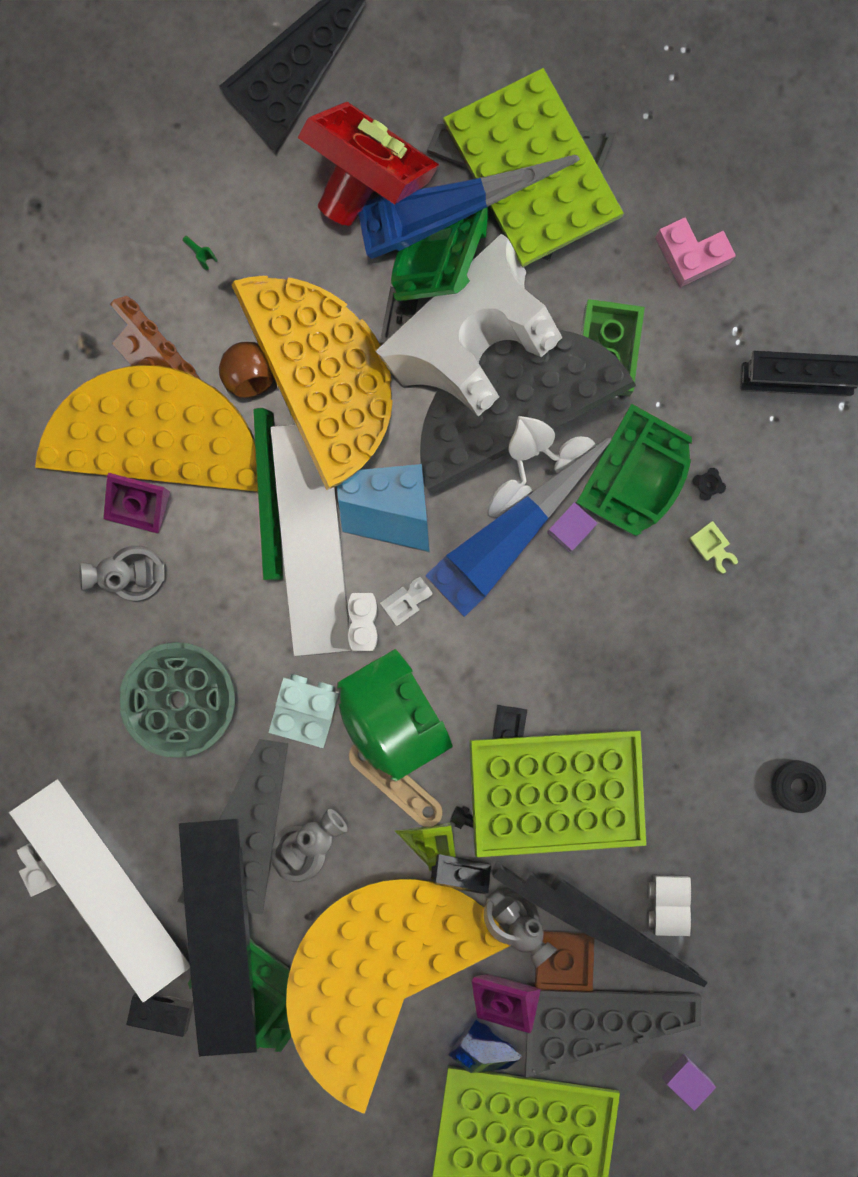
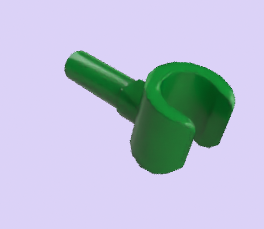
M188 236L183 238L182 241L194 251L203 269L209 270L205 263L206 260L214 259L217 262V258L209 247L201 248Z

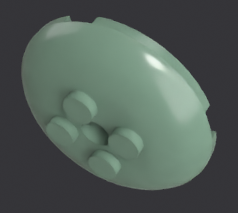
M188 643L161 644L141 654L127 670L119 692L120 714L129 734L143 748L164 757L179 758L193 756L214 745L228 728L235 706L233 683L224 665L209 651ZM175 692H181L185 696V703L181 708H176L172 704L171 698Z

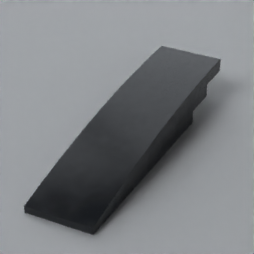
M237 818L179 823L185 918L198 1054L201 1057L257 1052L249 918L246 876H244L242 847H240L239 820Z
M498 861L492 868L491 872L495 879L533 904L585 934L633 958L703 987L708 983L699 972L557 875L550 884L528 868L522 877H519Z

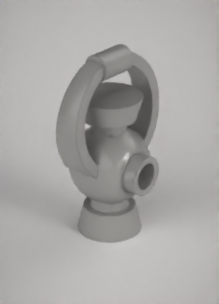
M142 546L125 547L119 550L113 557L102 560L96 568H93L92 564L79 563L81 591L93 588V585L97 583L100 588L107 592H115L124 599L138 601L153 595L159 589L162 581L165 580L164 563L161 562L160 558L153 551ZM131 554H144L155 562L153 563V581L155 582L148 589L141 592L123 590L129 581H133L135 585L146 587L144 558L133 562L131 566H128L122 560Z
M328 809L321 819L322 823L310 822L304 826H290L278 834L272 847V864L281 878L284 877L293 882H302L314 877L320 871L325 860V854L331 848L332 836L336 837L347 832L346 823L336 811ZM298 832L297 845L292 843L282 848L285 860L294 869L301 870L307 861L306 856L314 858L310 869L299 876L290 874L291 871L282 857H280L283 842L289 835Z
M510 888L497 889L486 898L484 921L488 931L495 939L504 944L512 945L521 952L531 951L532 956L530 958L535 968L540 966L557 950L549 942L546 944L542 942L544 932L543 927L538 921V911L535 904ZM506 896L517 899L525 907L528 916H520L518 912L520 908L515 900L494 918L502 925L506 923L510 926L508 934L496 925L492 917V908Z

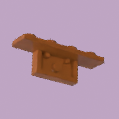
M128 296L114 299L110 303L114 310L128 324L112 344L131 366L158 365L187 372L200 379L195 373L194 367L180 356L174 344L166 340L158 331L157 325L143 314L136 301Z

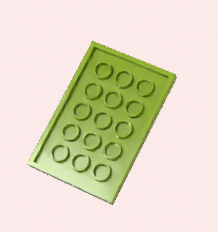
M544 68L443 117V123L474 179L526 168L571 155H577L580 158L578 162L489 206L505 237L509 239L522 268L623 217L624 213Z
M641 731L469 740L476 857L646 846Z
M448 1066L432 1177H608L620 1092L619 1090Z

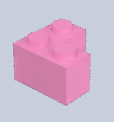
M686 217L661 228L655 237L679 287L729 265L736 257L724 230L697 242Z

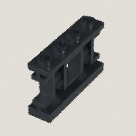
M753 351L751 360L741 364L740 389L742 391L852 396L854 395V389L858 387V356Z

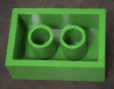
M588 299L584 308L581 335L596 341L616 356L627 369L635 383L645 307ZM634 387L619 396L630 397Z

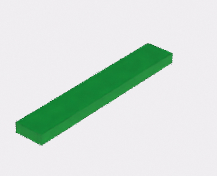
M257 408L253 409L263 580L279 581L283 579L271 436V427H274V414L270 410Z

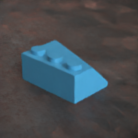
M422 464L359 470L351 478L337 486L342 532L430 552Z

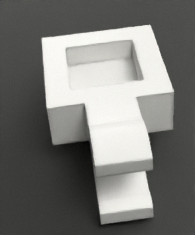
M418 577L412 581L408 591L401 587L380 604L394 624L398 626L418 612L419 608L416 604L429 598L432 592L422 578Z
M30 843L17 850L21 861L26 866L19 870V873L31 897L58 884L42 860L39 861Z

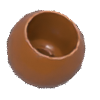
M239 342L228 348L222 355L219 364V376L227 391L238 397L247 398L261 394L271 386L274 376L259 344L255 342Z

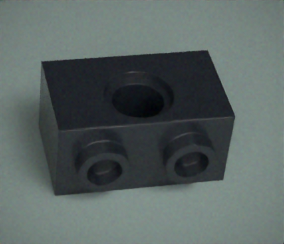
M135 993L132 996L126 1025L184 1037L188 1031L193 1002L154 994L145 1002H142Z

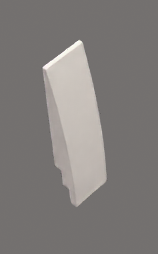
M296 425L271 427L294 656L351 651L348 640L349 625L336 488L333 487L326 490Z
M58 779L9 812L142 1002H145L190 968V964Z

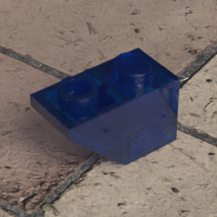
M477 1020L464 1029L448 1054L470 1073L508 1069L521 1058V1055L514 1050L510 1043L501 1040L492 1033L487 1025Z

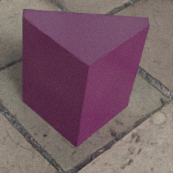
M108 473L103 519L159 533L170 491L165 487Z
M491 974L476 976L472 979L477 1018L531 1033L540 996V988Z

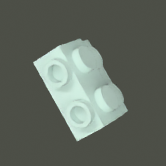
M291 674L290 679L283 678L268 733L324 748L340 693L334 692L335 686L323 682H318V686L306 684L308 678Z

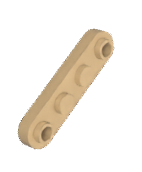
M355 745L352 746L349 752L351 764L416 822L424 827H432L441 820L442 807L440 803L409 775L394 782L390 779L393 776L380 769L376 770L367 760L359 759L358 749ZM427 806L434 810L433 815L430 817H426L422 813L423 809Z

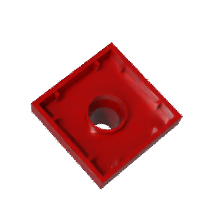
M344 102L308 117L297 138L336 164L324 189V193L318 202V208L331 220L350 226L374 191L393 204H396L427 185L439 164L390 130H387L388 135L404 143V147L407 148L401 159L392 154L378 141L361 134L357 127L363 118L371 123L374 119L349 102Z

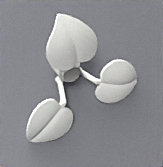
M518 416L516 429L510 440L508 450L511 457L517 460L520 481L518 483L516 480H509L497 489L490 501L488 515L500 517L533 493L531 487L525 485L526 476L523 460L530 459L538 455L540 451H543L551 459L557 461L554 470L559 474L596 447L597 444L588 437H575L562 445L559 455L554 454L548 449L555 439L553 429L540 420Z

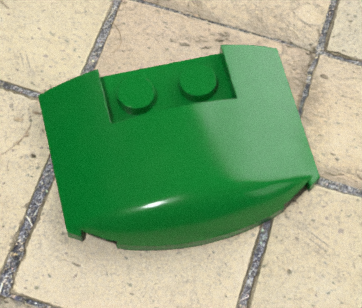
M488 207L400 250L396 256L391 277V284L396 293H393L394 298L397 301L451 295L457 294L464 289L470 282L467 273L480 238H486Z
M631 404L576 504L628 533L638 536L642 533L641 531L656 524L667 513L679 496L690 468L689 444H692V437Z
M396 649L337 682V689L341 688V703L338 704L339 710L352 742L371 766L376 770L380 769L393 776L390 779L394 782L453 747L443 721L438 719L411 673L413 670Z
M250 939L257 1049L260 1047L276 1048L274 1052H281L292 1037L286 1007L290 969ZM190 979L189 982L187 983L188 986H189V989L192 988L191 979Z

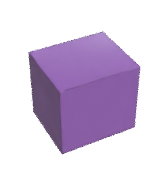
M574 502L547 533L570 553L598 523Z
M685 1054L662 1076L665 1083L694 1111L716 1088L711 1079Z

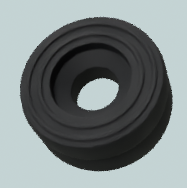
M790 761L780 766L775 772L772 779V793L777 803L783 808L795 813H807L816 809L824 800L826 781L822 772L813 764L804 761ZM798 778L803 779L806 783V791L801 795L794 794L791 789L792 782Z

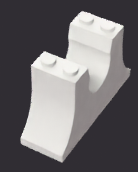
M500 234L472 260L467 273L470 282L464 289L457 294L433 297L380 346L376 352L394 378L403 387L409 385H430L443 389L457 397L479 417L499 398L495 388L479 364L482 354L489 346L502 340H514L521 343L526 351L542 357L556 346L557 342L562 339V336L546 306L525 290L526 270L519 263L509 239Z

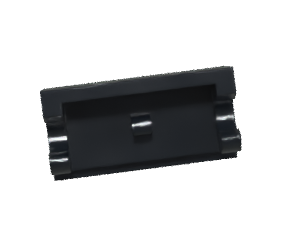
M391 286L380 338L381 346L416 314L418 299L397 301L393 293H396L395 288Z

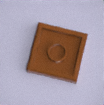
M543 930L542 942L545 944L549 942L557 950L540 966L535 968V987L541 990L593 991L595 938L584 932Z

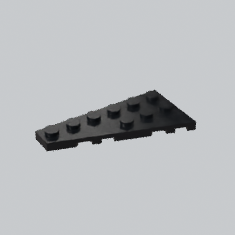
M320 0L219 86L220 90L274 152H276L366 4V0Z

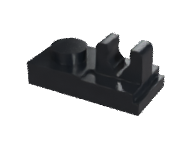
M497 705L492 739L523 737L527 709Z
M438 854L436 865L432 866L431 879H434L435 885L486 894L489 893L491 864Z

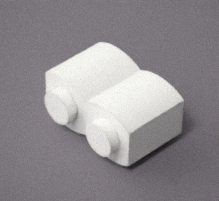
M352 593L348 602V612L352 621L348 632L349 645L352 651H374L378 639L377 629L374 624L377 616L376 598L373 593Z
M653 875V882H648V899H653V910L648 911L647 914L648 928H652L653 934L657 936H690V877Z

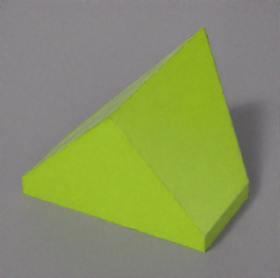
M451 822L436 824L432 827L422 826L395 830L406 844L426 863L429 871H431L432 866L436 865L438 854L456 857Z

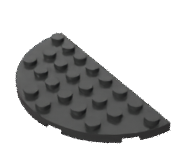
M559 330L562 339L542 357L526 351L521 343L514 340H502L492 344L484 351L479 360L481 368L499 395V398L489 409L485 410L478 417L457 397L440 388L429 406L423 424L420 443L422 473L427 489L433 493L509 453V443L516 429L518 416L540 420L548 424L552 429H555L635 387L636 384L624 365L608 349L594 340L573 332Z

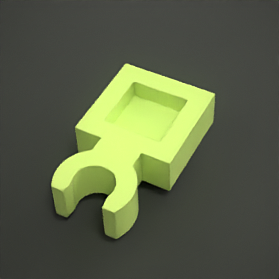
M363 118L357 127L361 134L378 141L400 159L407 151V148L404 147L405 144L389 136L387 133L388 128L377 120H373L371 123Z
M713 521L689 538L705 561L712 557L714 558L715 568L720 574L726 572L722 566L723 559H729L733 565L738 563L735 555L724 550L730 543Z

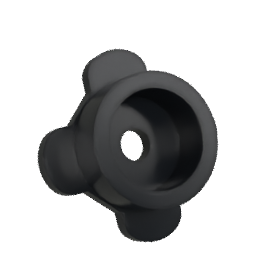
M709 468L707 473L695 475L693 478V484L698 487L700 498L704 501H708L712 495L716 493L722 494L726 490V485L722 482L719 471L716 468ZM707 482H711L712 486L708 487Z

